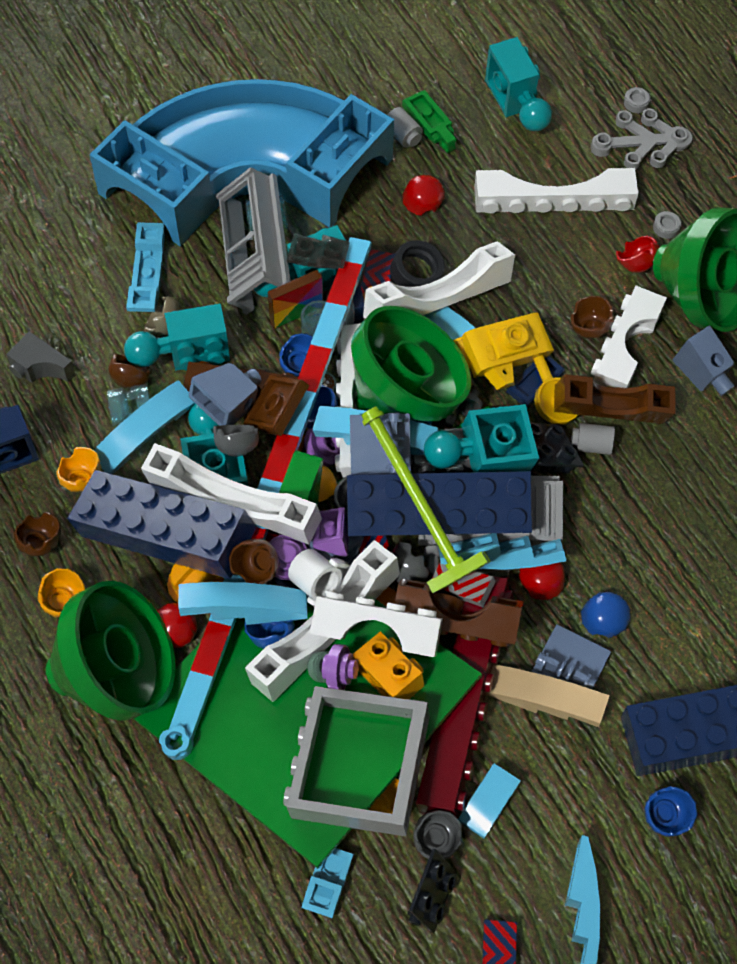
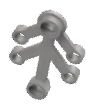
M648 108L643 111L641 122L643 125L652 126L662 133L654 134L633 121L632 114L629 111L621 110L617 113L616 125L629 130L636 136L610 137L607 133H599L592 139L591 151L598 157H605L610 154L612 148L640 146L635 152L627 153L624 161L626 168L637 169L642 159L655 145L666 144L661 150L653 151L650 158V164L653 167L662 168L666 163V159L674 151H683L691 144L692 134L684 127L669 126L657 118L658 113L654 109Z

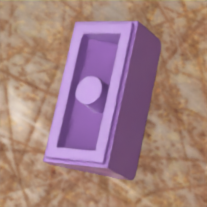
M345 507L319 511L322 520L313 536V548L339 556H348V518Z

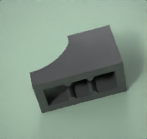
M30 331L6 354L10 364V371L20 379L24 377L31 383L42 377H56L69 382L76 375L70 359Z

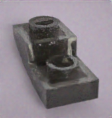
M294 233L286 262L315 268H344L350 242L322 235V239L317 240Z

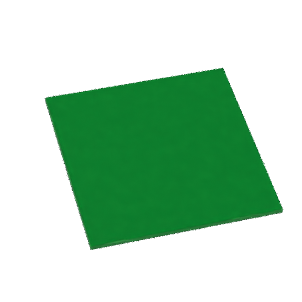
M375 599L374 606L386 608L384 604ZM307 602L309 619L313 615L315 606ZM237 618L194 735L193 749L183 760L318 869L352 828L292 819L287 807L283 804L286 787H291L292 759L294 756H298L300 751V745H298L299 730L301 726L306 725L308 717L305 716L306 700L308 697H312L315 686L328 688L327 683L314 681L310 677L308 669H306L272 702L254 687L249 680L245 667L263 649L257 647L245 633V618ZM308 619L294 620V631ZM365 620L356 624L344 639H336L325 651H330L334 644L348 646L350 653L353 654L380 631L388 639L392 637L401 647L402 645L398 635L390 626L376 620ZM200 643L175 669L174 684L166 701L157 709L133 719L158 740L162 732L170 727ZM440 644L438 645L436 657L402 652L408 659L414 658L424 670V673H422L424 687L409 700L428 702L430 717L425 743L482 677L479 671ZM359 672L357 678L352 679L351 683L345 688V691L382 696ZM323 706L302 800L369 810L401 772L411 718ZM178 736L177 740L170 741L173 750L182 746V736Z

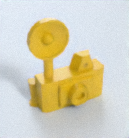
M530 313L478 327L465 332L462 337L453 340L462 352L473 377L477 378L485 375L496 390L515 385L513 367L534 362L543 382L536 390L534 398L535 407L539 415L549 423L561 425L567 424L577 417L576 414L554 412L555 384L561 378H553L545 360L554 349L539 313Z

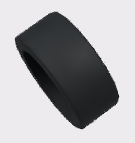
M420 240L407 241L396 252L391 262L390 273L396 285L405 287L422 286L441 279L444 273L445 262L442 254L435 246L428 242ZM413 256L424 260L431 268V277L420 279L410 275L403 266L402 261L404 258Z

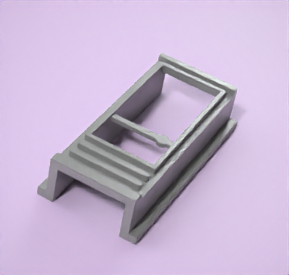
M251 167L216 194L220 206L229 286L227 303L241 308L246 315L254 310L252 296L254 288L264 281L277 287L290 282L277 176L273 173L268 176ZM248 184L253 231H250L245 237L242 204L231 197ZM254 238L256 252L248 258L246 242Z
M531 476L532 533H497L499 543L528 535L531 546L557 539L563 541V481H560V476ZM446 534L450 543L487 535ZM418 535V545L438 546L432 535Z

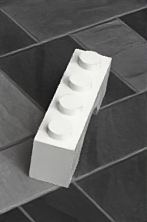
M635 286L632 295L626 294L621 306V310L624 311L622 317L616 316L611 327V331L614 334L612 338L606 337L601 349L604 356L602 360L596 359L591 374L595 376L594 381L597 384L612 388H629L638 362L628 353L625 342L637 334L654 332L667 297Z
M326 591L325 597L316 596L310 634L341 640L346 637L356 624L365 620H376L387 624L396 632L403 652L429 657L437 656L443 618L436 617L437 611L418 608L417 614L405 612V605L388 602L387 607L383 608L374 606L375 600L356 597V602L343 600L344 594Z

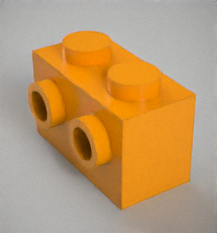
M381 631L353 653L354 660H357L359 664L358 672L382 696L409 700L424 687L422 675L424 670L414 658L408 659L402 653L403 650L400 644L392 637L388 639Z

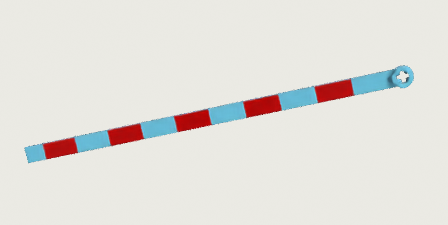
M349 238L298 377L299 380L307 383L309 387L282 436H276L257 488L259 490L279 493L293 453L296 450L298 451L372 246L371 241ZM254 524L256 530L251 539L265 540L269 529ZM233 574L231 579L224 578L223 582H245V580L241 576ZM212 613L210 615L168 730L163 731L159 738L162 751L172 760L186 758L193 749L194 735L237 618L213 621ZM178 736H182V746L173 750L170 741L177 740Z

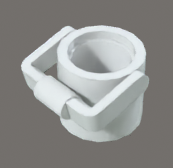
M307 549L299 553L291 562L288 577L291 582L309 596L307 602L315 606L316 596L325 597L326 591L336 593L351 565L342 559L330 558V560H327L316 550Z

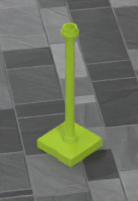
M377 406L364 412L361 415L363 425L371 426L447 561L445 565L447 571L427 582L432 593L441 591L492 562L486 551H481L465 561L462 556L458 557L380 418L384 416V413L379 411Z

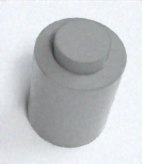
M402 107L394 108L387 114L394 119V137L403 147H413L420 142L423 129Z
M579 423L578 428H573L571 443L576 445V451L611 455L614 443V426Z

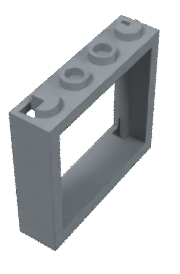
M315 686L312 697H308L305 704V716H308L306 725L300 727L298 734L299 755L294 756L291 763L292 785L291 787L287 786L284 793L283 804L287 807L290 817L292 819L406 837L430 717L428 702ZM323 706L411 718L392 814L302 800Z

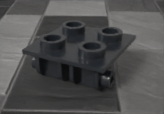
M530 422L539 459L531 472H562L567 474L574 470L575 467H584L561 424Z
M435 848L431 851L407 913L410 916L409 923L416 926H421L422 923L431 933L435 932L437 924H440L445 914L444 905L448 894L454 890L457 873Z

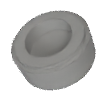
M634 87L625 93L624 106L628 111L642 113L649 107L650 94L645 89Z
M669 211L659 213L653 223L654 232L659 237L665 239L675 237L681 227V220L678 215Z

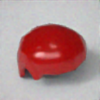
M418 175L408 182L402 194L403 204L408 211L419 216L430 210L436 212L445 200V189L434 176Z
M648 235L642 236L632 242H625L624 252L616 251V257L626 270L632 273H643L653 266L654 256L660 246L655 238Z
M561 562L539 567L520 568L519 577L521 584L525 586L530 596L534 599L549 600L557 597L564 589L565 570Z
M167 603L157 610L170 635L173 648L180 649L193 640L197 632L195 615L180 616L178 603Z

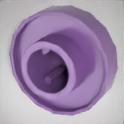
M311 428L304 437L306 453L323 458V465L326 467L334 465L335 455L340 454V448L336 445V438L315 437L312 431L313 428Z
M279 535L269 542L276 549L280 561L275 577L281 580H290L288 570L291 562L299 553L307 550V547L303 542L285 535Z
M334 644L329 654L324 656L322 662V677L326 679L327 687L345 690L352 679L357 678L359 664L357 660H354L348 646Z

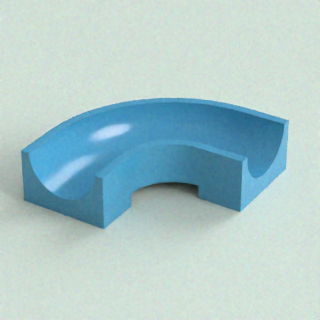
M259 79L235 80L204 86L178 95L155 107L133 125L124 120L89 156L98 194L107 199L117 188L131 192L144 201L159 216L168 229L172 242L179 246L219 207V199L216 198V194L250 167L268 176L272 173L277 176L279 198L289 202L330 228L337 222L338 210L344 194L361 168L373 158L386 166L392 161L394 119L352 94L344 101L332 94L297 83ZM248 184L231 198L249 194Z

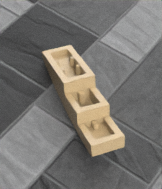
M496 664L492 665L491 674H494L492 691L486 692V695L534 713L540 710L565 720L571 717L596 727L600 726L610 696L550 676Z

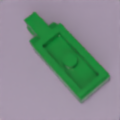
M425 90L402 100V107L420 125L429 140L434 144L439 142L440 147L446 153L456 149V138L453 135L452 122Z

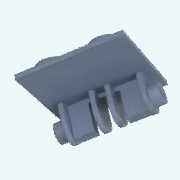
M384 414L380 419L411 472L410 414ZM350 415L351 475L397 474L371 426L363 425L361 415Z
M556 624L543 651L540 652L532 672L593 689L611 651Z

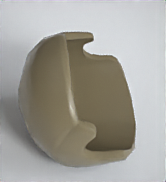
M169 296L162 298L165 301L164 305H157L155 312H151L144 327L145 332L160 338L169 336L164 313L181 310L179 302Z

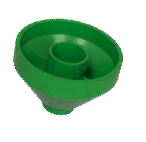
M716 207L706 211L668 244L659 247L654 256L653 272L655 278L659 282H663L665 288L689 321L701 329H705L709 325L713 331L729 332L737 329L736 208Z
M399 306L379 307L365 318L352 336L351 353L357 391L355 401L358 410L368 411L377 406L379 411H382L384 414H410V420L439 421L450 416L467 398L471 388V375L462 352L444 330L425 316Z
M102 581L76 593L64 605L58 621L51 658L46 664V676L50 686L58 694L69 696L107 718L119 721L131 720L157 709L170 695L174 684L176 668L174 649L161 616L146 597L133 587L122 582Z

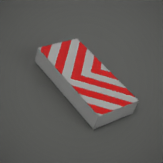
M441 561L432 579L447 571L445 564H441ZM474 571L439 592L483 607L496 580L493 576Z

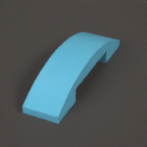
M137 222L135 236L136 252L132 284L129 286L127 311L155 312L163 267L164 223Z
M179 380L140 406L94 449L98 453L101 468L105 473L113 474L131 459L130 455L173 419L176 421L192 408L195 402L189 398V392Z

